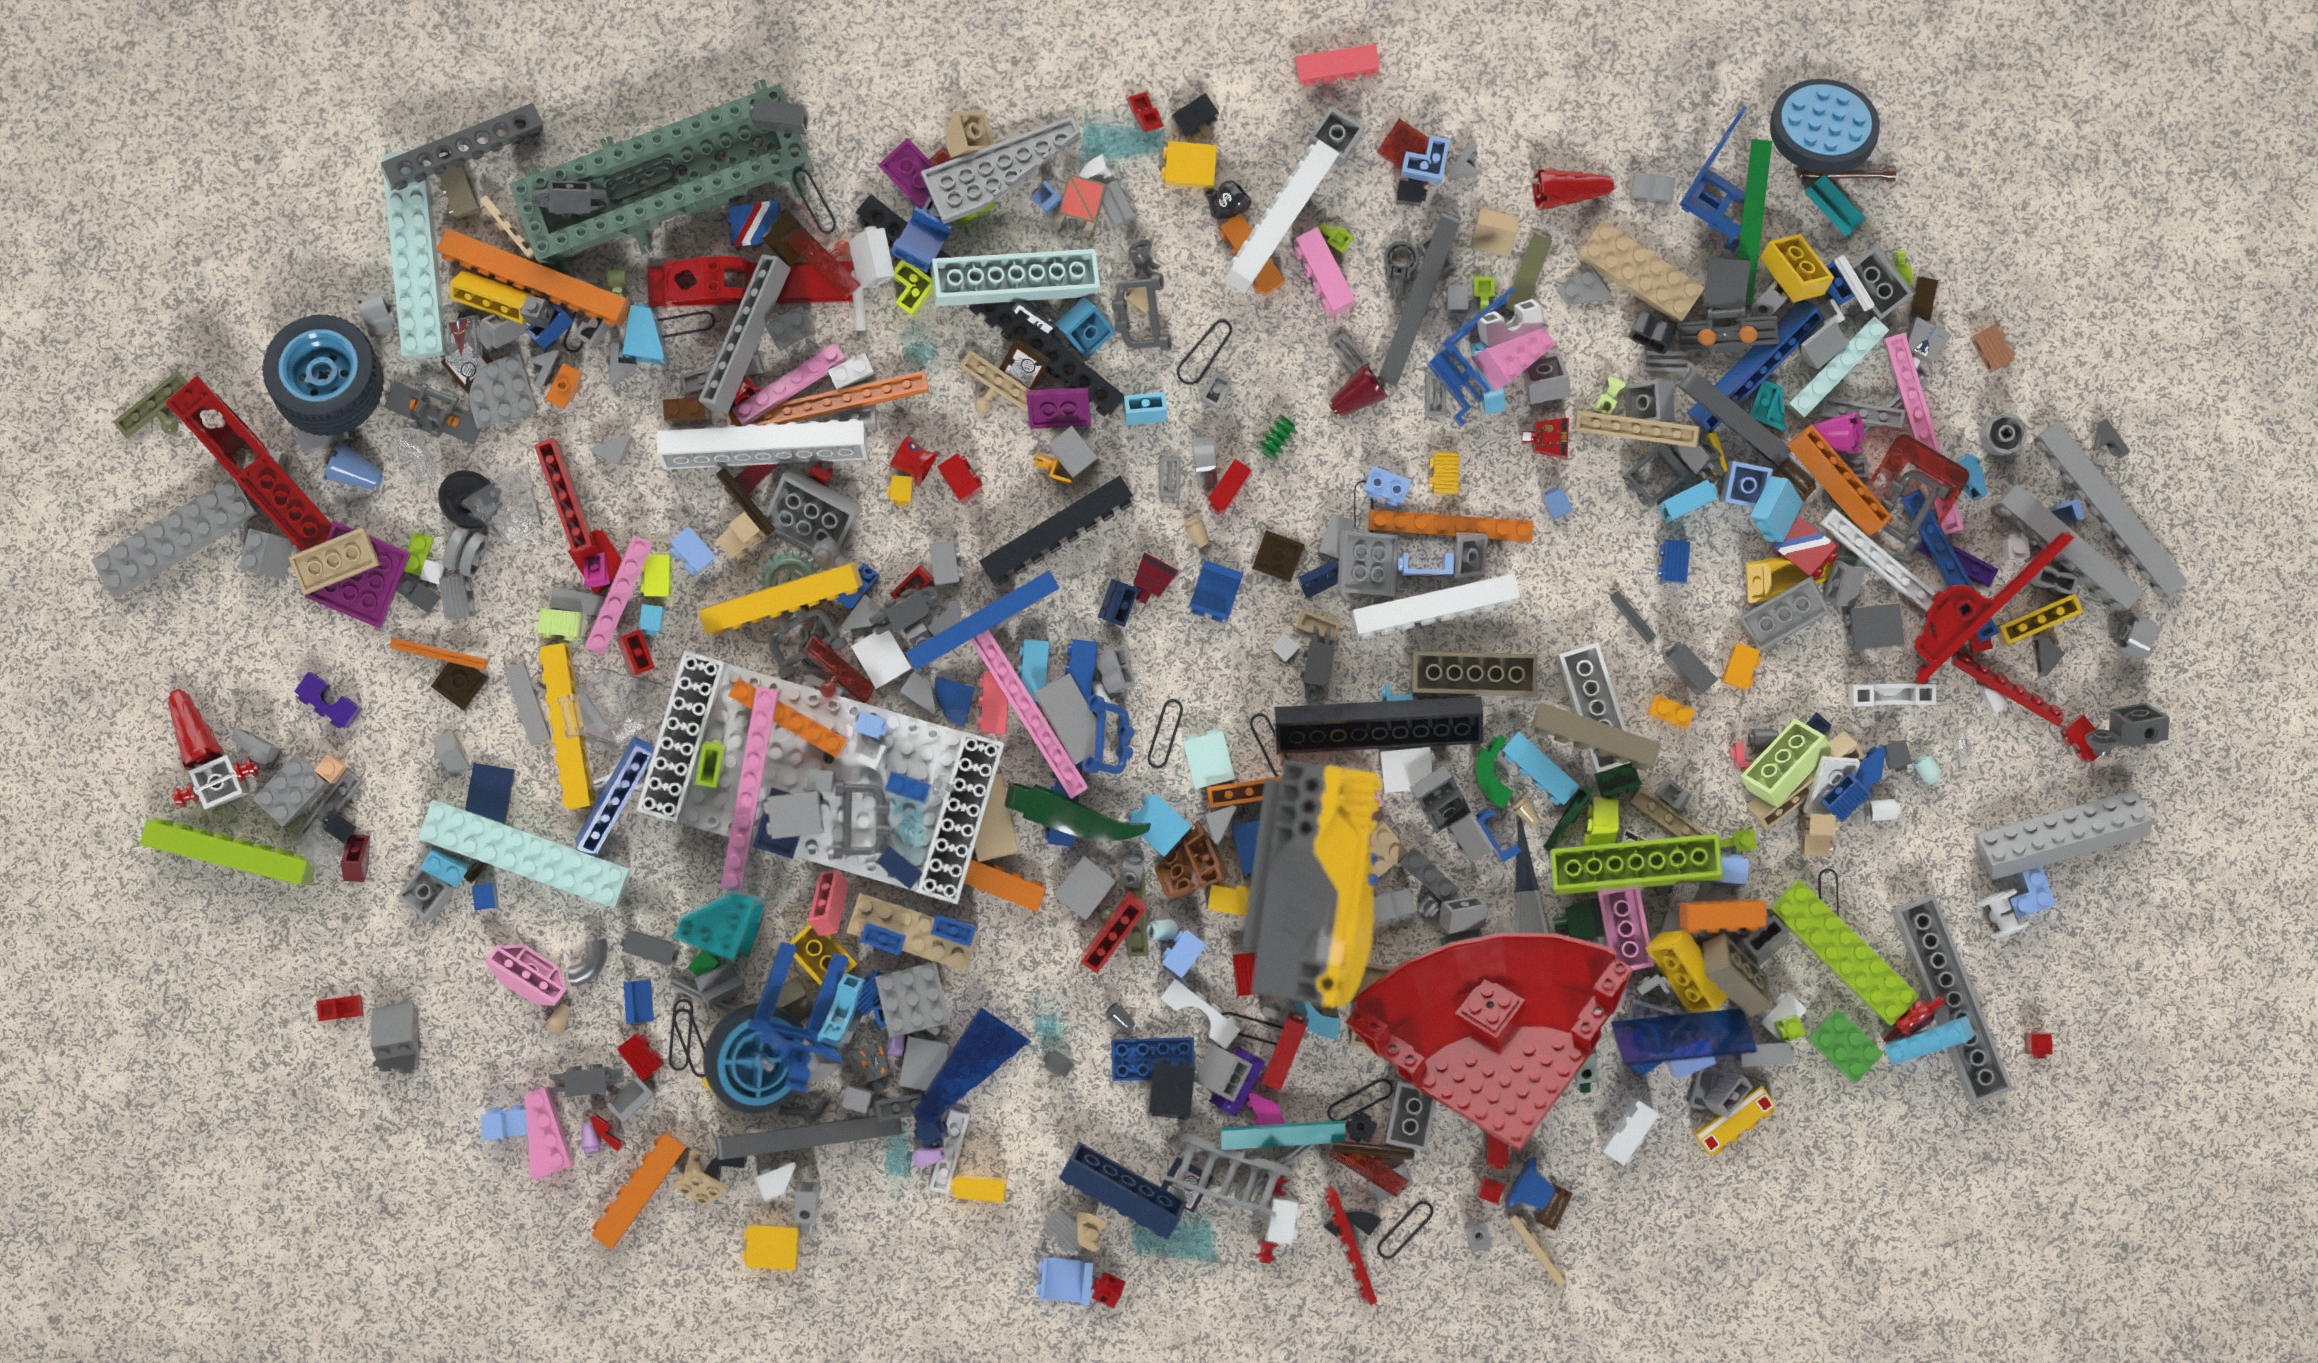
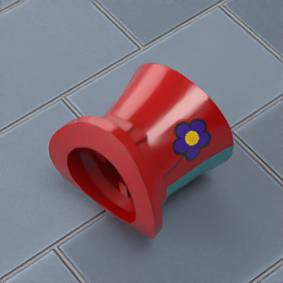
M907 435L896 451L889 467L910 474L914 478L915 485L920 487L940 452L935 451L931 453L926 451L910 435Z

